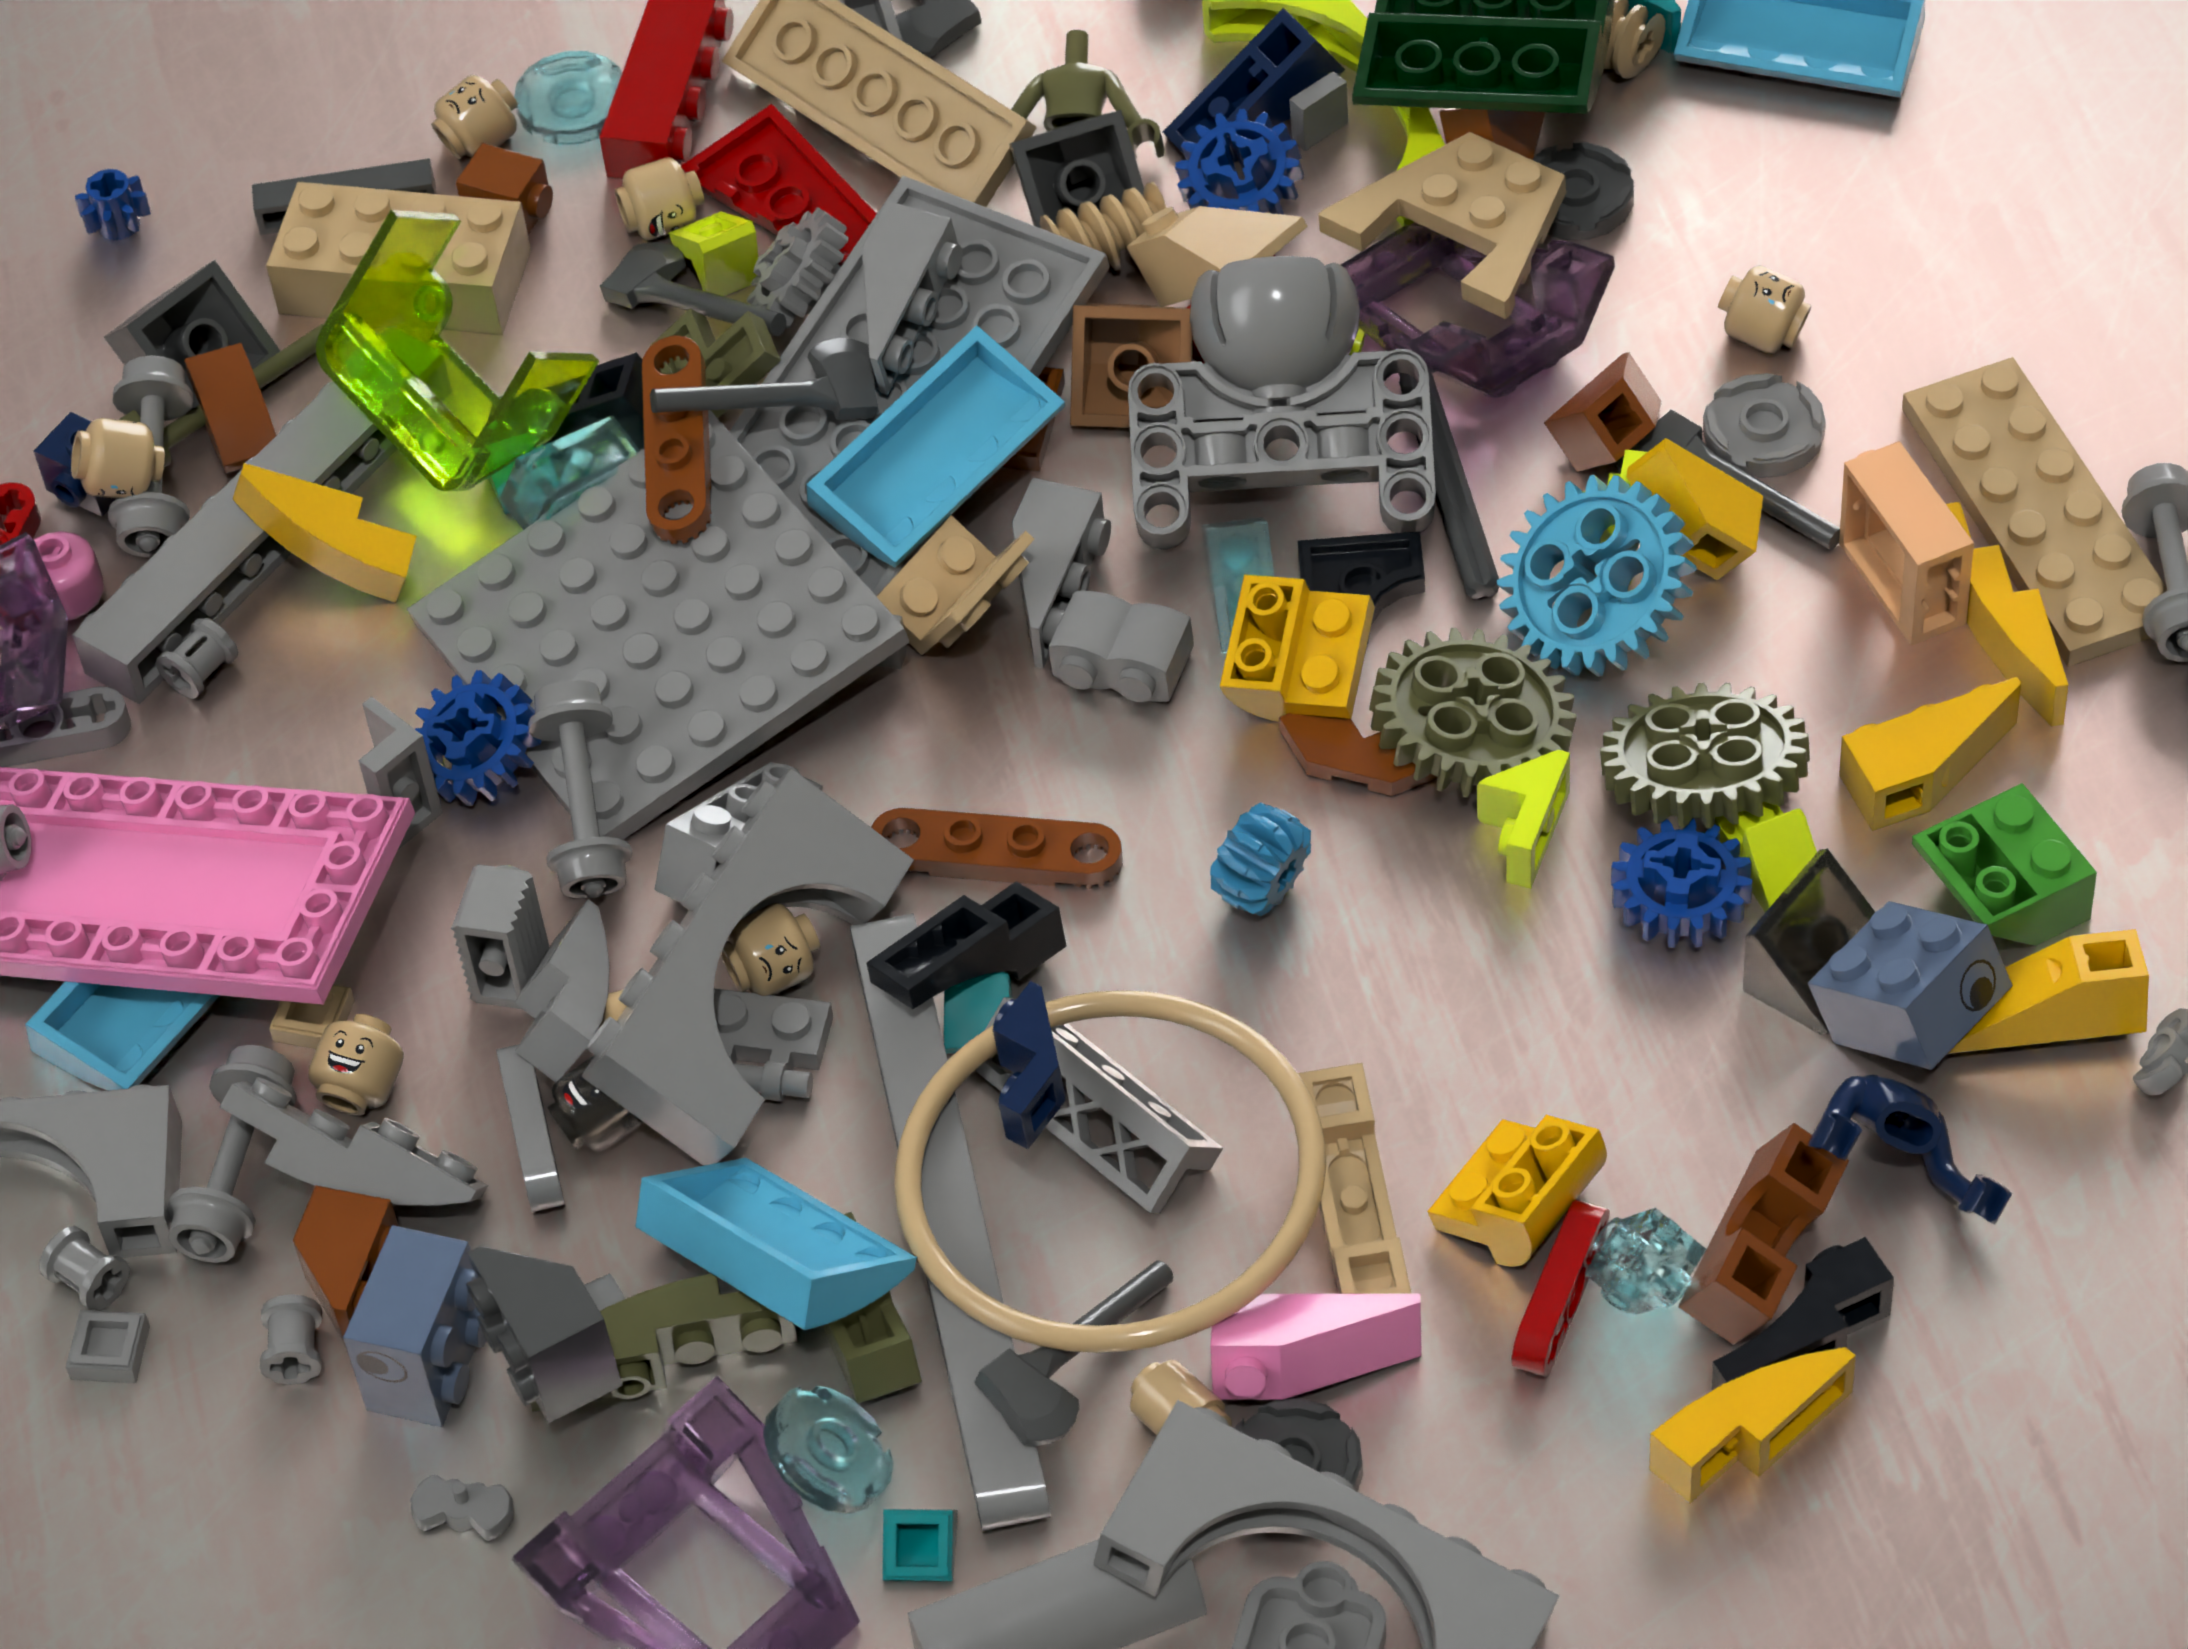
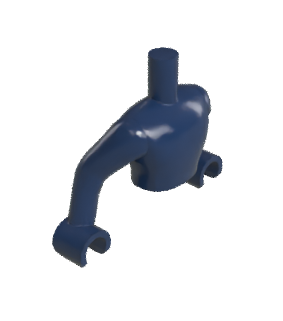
M1873 1074L1864 1077L1852 1076L1844 1080L1830 1099L1819 1124L1808 1142V1146L1818 1150L1823 1148L1837 1158L1846 1161L1862 1132L1861 1127L1853 1122L1852 1118L1876 1132L1885 1143L1910 1154H1921L1929 1177L1934 1185L1960 1203L1958 1206L1959 1210L1967 1213L1974 1212L1983 1217L1987 1222L1997 1223L2012 1196L2011 1191L1984 1175L1976 1174L1971 1182L1961 1174L1954 1164L1945 1118L1929 1096L1896 1080Z

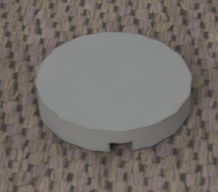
M1763 373L1743 375L1723 384L1714 393V400L1709 406H1706L1703 415V433L1706 446L1718 456L1754 477L1765 478L1785 476L1805 467L1820 451L1825 436L1826 421L1822 403L1810 388L1797 382L1795 387L1792 384L1782 382V376Z

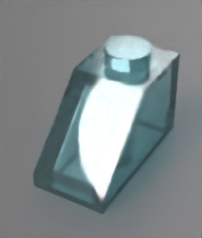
M611 415L517 457L500 500L524 530L537 520L539 522L550 520L578 501L579 496L585 490L603 484L618 473V466L637 454L640 450L615 417Z
M1263 517L1202 525L1209 586L1221 653H1226L1228 650L1244 574L1274 577L1268 522Z

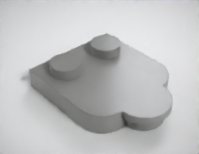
M1328 1561L1314 1562L1304 1567L1296 1578L1273 1577L1263 1580L1252 1588L1247 1596L1231 1649H1383L1386 1641V1615L1382 1605L1374 1597L1359 1591L1355 1580L1342 1566Z

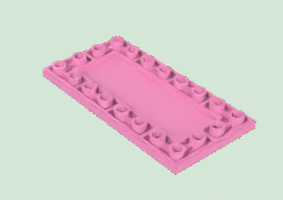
M0 767V805L13 804L19 807L25 815L31 835V854L27 865L24 868L7 872L2 881H0V976L324 1005L413 820L415 810L410 798L273 788L258 785L247 786L207 783L203 781L48 771L34 768Z

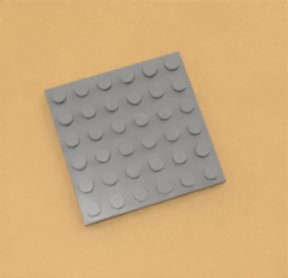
M708 410L711 472L710 509L712 514H710V524H706V531L704 533L700 531L698 533L699 537L695 540L693 537H690L687 543L683 544L682 540H679L677 544H671L670 540L665 542L661 540L660 536L658 537L655 534L646 513L644 449H642L407 608L415 625L454 673L459 675L467 684H471L476 670H482L491 680L498 673H501L511 683L517 684L533 700L530 706L534 710L535 692L548 684L564 680H586L598 686L602 705L608 707L613 715V722L608 729L586 738L600 837H613L624 840L910 642L905 628L711 410ZM682 501L681 505L675 502V507L671 508L669 506V512L664 513L665 519H681L690 513L693 506L690 502L685 504ZM497 706L496 712L502 716L501 720H506L504 709ZM541 740L540 745L527 748L525 754L534 762L532 769L570 814L561 742Z

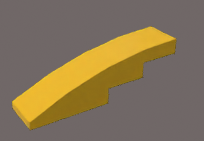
M1946 503L1947 507L1971 538L1961 503ZM1993 545L1973 548L1967 612L1968 626L1978 643L2006 680L2018 677L2021 682L2020 695L2051 727L2064 725L2068 681L2039 589L2013 592L2000 546Z

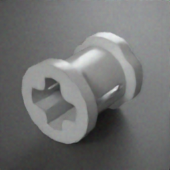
M197 618L191 624V634L172 652L165 651L156 659V666L162 678L175 691L191 699L198 697L203 692V682L221 664L232 663L239 653L236 644L229 637L228 633L209 618Z
M76 1226L67 1227L59 1231L45 1247L39 1263V1270L42 1276L53 1283L64 1282L79 1293L81 1304L90 1310L96 1309L98 1311L108 1307L119 1297L129 1279L130 1273L127 1261L120 1256L105 1255L91 1245L88 1234Z
M294 1294L280 1295L268 1300L261 1310L262 1324L268 1329V1349L260 1357L262 1375L276 1383L289 1385L305 1383L309 1379L318 1376L321 1371V1357L314 1350L315 1329L322 1322L320 1304L309 1297Z

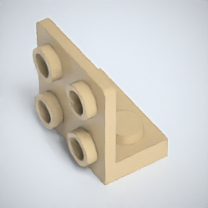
M951 515L876 597L891 614L902 616L903 627L910 641L909 644L922 656L938 641L948 648L964 631H968L991 606L989 602L1002 589H1005L1029 564V561L1021 554L1035 538L1025 530L996 557Z

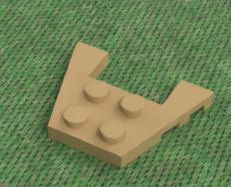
M1469 132L1323 209L1318 214L1320 232L1363 251L1397 217L1403 216L1487 255L1461 281L1462 299L1501 318L1507 319L1515 307V294L1520 283L1525 284L1532 269L1531 259L1539 243H1544L1566 194L1565 175Z

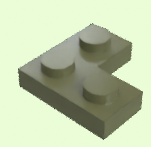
M690 308L652 343L654 344L668 336L677 335L692 339L698 345L707 368L705 369L706 386L756 384L781 361L764 319L750 311L741 316L716 340L707 318ZM677 356L676 361H673V358H669L670 363L664 362L665 367L663 369L660 368L663 374H674L681 371L688 361H686V358L680 360L679 356ZM728 409L711 411L717 418H719Z

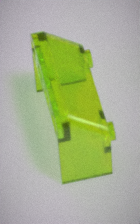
M390 210L319 332L316 342L317 359L322 370L436 489L441 491H467L549 441L556 434L598 365L599 360L593 354L529 352L500 399L440 337L450 319L453 299L448 284L434 270V267L460 225L461 220L455 214Z

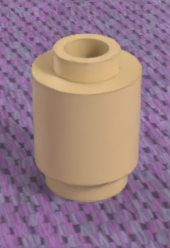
M1168 1360L1161 1364L1159 1362L1149 1364L1136 1376L1132 1383L1131 1393L1133 1395L1130 1401V1410L1156 1435L1160 1432L1177 1400L1193 1408L1204 1407L1213 1410L1221 1415L1230 1427L1232 1425L1231 1418L1225 1413L1224 1402L1177 1360Z

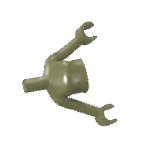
M1071 30L1066 34L1065 64L1046 70L1044 73L1033 78L1011 108L1012 111L1027 119L1039 100L1044 96L1046 115L1043 124L1045 129L1049 131L1103 114L1108 97L1115 111H1122L1135 158L1137 159V147L1146 141L1154 142L1157 158L1164 155L1165 148L1160 127L1151 119H1142L1117 75L1103 67L1087 64L1089 35L1083 30Z

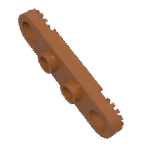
M678 335L662 338L652 344L645 352L642 360L646 513L655 534L658 537L660 536L661 540L665 542L670 540L671 544H677L679 540H682L684 544L689 542L688 538L693 537L694 540L698 538L700 531L703 533L706 531V524H710V514H712L710 509L711 472L708 410L653 413L650 405L652 389L706 386L705 369L707 368L698 345L692 339ZM677 356H679L680 360L686 358V361H688L687 365L677 373H661L660 368L663 369L665 367L664 362L670 363L669 358H673V361H676ZM682 501L685 504L690 502L693 506L690 513L681 519H665L664 513L669 512V506L674 508L675 502L678 505H681Z
M896 808L881 814L871 826L872 829L886 839L887 837L889 839L892 838L893 832L895 835H898L899 830H902L903 834L907 833V830H910L911 835L916 833L918 840L914 844L899 849L914 859L908 869L910 873L913 871L929 872V876L1008 883L1017 881L1020 884L1055 886V883L1075 884L1077 887L1086 885V889H1092V885L1098 884L1100 888L1104 886L1106 881L1111 883L1115 875L1119 876L1120 868L1123 866L1122 846L1119 836L1108 826L1099 823ZM1086 845H1090V849L1097 845V849L1101 850L1103 848L1106 853L1103 859L1095 863H1082L1074 858L1075 853L1078 854L1080 852V847L1083 850L1087 849Z

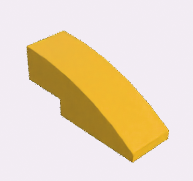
M247 463L243 464L232 499L262 530L289 552L320 572L359 591L396 603L407 576L416 535L358 519L363 497Z
M1846 1347L1804 1354L1761 1367L1717 1387L1682 1408L1650 1433L1649 1470L1690 1504L1737 1461L1757 1477H1760L1853 1392L1856 1355Z

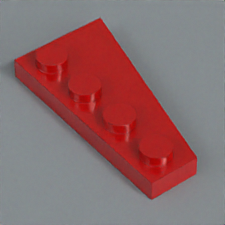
M770 104L681 165L684 173L693 170L696 172L703 193L775 235L778 234L780 229L792 222L799 225L803 214L807 211L813 214L816 208H820L847 227L844 235L848 237V242L840 250L844 254L843 259L838 263L840 266L843 265L877 215L773 104Z

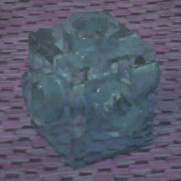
M1654 1207L1623 1219L1616 1217L1607 1223L1593 1243L1592 1249L1597 1254L1586 1270L1585 1275L1602 1288V1296L1612 1306L1621 1311L1639 1315L1661 1307L1669 1308L1677 1303L1689 1288L1692 1281L1691 1274L1707 1249L1681 1229L1676 1222Z

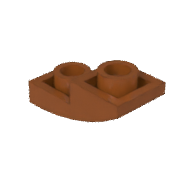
M238 343L184 359L188 379L205 417L207 433L225 474L241 469L246 461L255 457L276 437L269 412L242 343Z

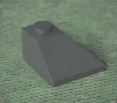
M1121 110L1091 117L1009 144L1033 225L1041 228L1039 221L1042 215H1047L1056 225V215L1058 210L1069 208L1078 218V208L1081 203L1090 201L1100 211V202L1104 196L1112 194L1122 204V195L1126 189L1135 188L1142 196L1144 195L1143 182Z
M215 260L144 306L104 336L124 365L130 360L142 356H162L179 363L185 371V384L190 387L193 393V404L190 410L198 406L199 402L188 379L184 359L242 343L253 370L281 351Z

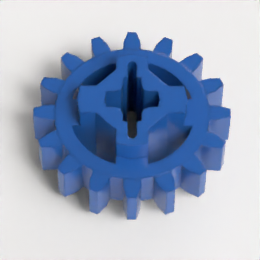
M1239 109L1236 121L1228 122L1222 113L1216 114L1217 127L1209 130L1207 127L1199 124L1195 127L1199 141L1197 143L1183 141L1181 148L1186 160L1175 162V169L1180 180L1177 183L1183 201L1188 202L1190 209L1203 206L1284 215L1280 204L1281 199L1296 200L1298 197L1294 182L1303 180L1304 172L1299 161L1302 157L1296 139L1291 140L1287 126L1283 122L1273 127L1269 114L1266 112H1262L1255 122L1249 121L1246 109ZM1235 162L1240 163L1245 179H1239L1234 166Z
M476 670L471 684H467L459 675L453 676L451 683L452 691L445 695L441 690L435 688L431 691L432 698L436 703L432 709L418 708L415 712L424 721L422 728H416L415 730L423 735L438 795L449 803L457 796L467 806H473L478 792L483 793L490 801L497 799V785L503 781L514 788L518 784L517 778L513 773L518 766L531 768L534 764L525 754L526 749L541 744V740L533 737L528 729V722L535 715V710L530 706L533 700L517 684L511 683L503 674L498 673L491 680L482 670ZM497 706L504 709L506 720H501L502 716L496 712ZM443 755L452 764L451 769L446 768Z
M1694 818L1685 828L1674 830L1671 822L1666 819L1661 822L1660 833L1655 835L1641 827L1637 829V846L1622 842L1619 846V861L1612 862L1611 886L1613 907L1623 908V924L1626 927L1640 922L1643 923L1642 939L1650 941L1658 933H1663L1667 935V945L1669 948L1676 947L1680 936H1689L1695 947H1701L1703 933L1710 931L1713 935L1722 939L1727 936V920L1735 923H1741L1744 920L1745 904L1751 903L1753 879H1750V858L1739 857L1740 842L1736 838L1727 840L1724 843L1720 842L1719 826L1714 824L1705 833L1696 831V821Z

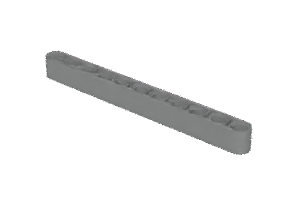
M913 913L850 926L857 968L897 1149L907 1118L918 1097L931 1078L947 1061L933 997L915 1009H911L872 984L869 978L866 962L917 928ZM954 1092L940 1112L925 1148L921 1177L924 1210L930 1229L949 1261L966 1279L981 1291L1004 1304ZM925 1274L982 1531L1051 1517L1037 1446L1024 1445L996 1406L974 1383L979 1371L1009 1348L1015 1352L1012 1337L993 1330L967 1315L947 1299Z

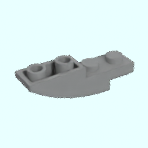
M257 1077L253 1084L249 1081L232 1084L220 1105L221 1109L277 1139L265 1164L314 1186L390 1199L392 1204L430 1206L471 1202L483 1197L488 1187L487 1184L474 1178L478 1169L473 1164L445 1150H442L440 1156L437 1157L416 1145L420 1136L394 1120L384 1118L381 1125L374 1121L360 1125L354 1138L351 1139L346 1136L350 1127L343 1121L318 1109H314L311 1116L288 1104L292 1097L290 1092L261 1077Z

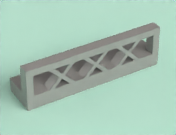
M1004 997L996 1012L994 1013L992 1019L990 1020L989 1024L987 1025L986 1029H988L994 1024L995 1018L1001 1007L1008 1000H1016L1017 998ZM1068 1023L1052 1027L1051 1031L1060 1073L1066 1080L1069 1107L1059 1109L1045 1128L1149 1213H1160L1186 1169L1211 1170L1223 1147ZM992 1058L975 1070L1000 1091L1008 1078L1014 1073L1004 1071L992 1061ZM1084 1094L1093 1102L1085 1103ZM1103 1109L1112 1116L1116 1144L1099 1148L1091 1141L1087 1113ZM1071 1117L1072 1125L1064 1118ZM1131 1132L1139 1139L1132 1141ZM1150 1147L1167 1161L1151 1188L1137 1179L1133 1150ZM1117 1154L1118 1162L1110 1157V1155Z

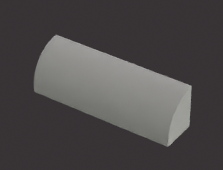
M1098 1539L908 1613L914 1649H1120L1207 1615L1192 1559H1189L1176 1570L1155 1597L1093 1565L1099 1542Z

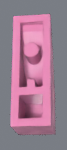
M1260 1294L1238 1312L1212 1326L1211 1367L1213 1393L1221 1400H1283L1420 1357V1294Z

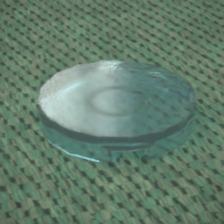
M564 51L541 59L529 67L516 84L515 99L518 102L516 111L523 128L530 134H532L533 130L535 133L543 135L544 141L556 145L581 144L598 139L622 71L618 65L606 56L588 51Z
M815 1386L811 1392L801 1391V1387L790 1389L766 1416L763 1438L768 1457L783 1481L808 1502L826 1511L850 1514L867 1509L891 1482L893 1459L890 1448L884 1453L877 1439L882 1434V1431L867 1411L855 1400L840 1392L821 1386Z

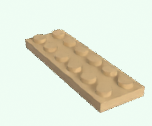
M760 0L721 60L735 71L899 177L906 176L984 207H987L1015 163L1009 144L1031 137L1037 129V126L838 0Z
M2014 357L1903 393V412L1989 546H2000L2008 575L2018 591L2039 589L2058 653L2067 667L2151 639L2147 635L2142 622L2144 610L2154 598L2166 592L2167 587Z

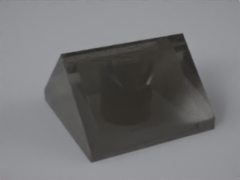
M1828 848L1821 849L1814 855L1745 936L1743 976L1744 992L1820 1035L1829 1034V1031L1807 983L1829 962L1834 953L1842 949L1870 921V918L1875 913L1874 909Z

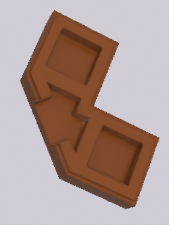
M1290 713L1279 717L1281 734L1309 776L1332 781L1334 776L1364 783L1367 784L1368 791L1388 796H1395L1438 778L1433 774H1429L1419 781L1414 780L1413 776L1416 765L1413 762L1396 767L1393 764L1396 748L1381 749L1379 747L1381 732L1363 738L1351 719Z

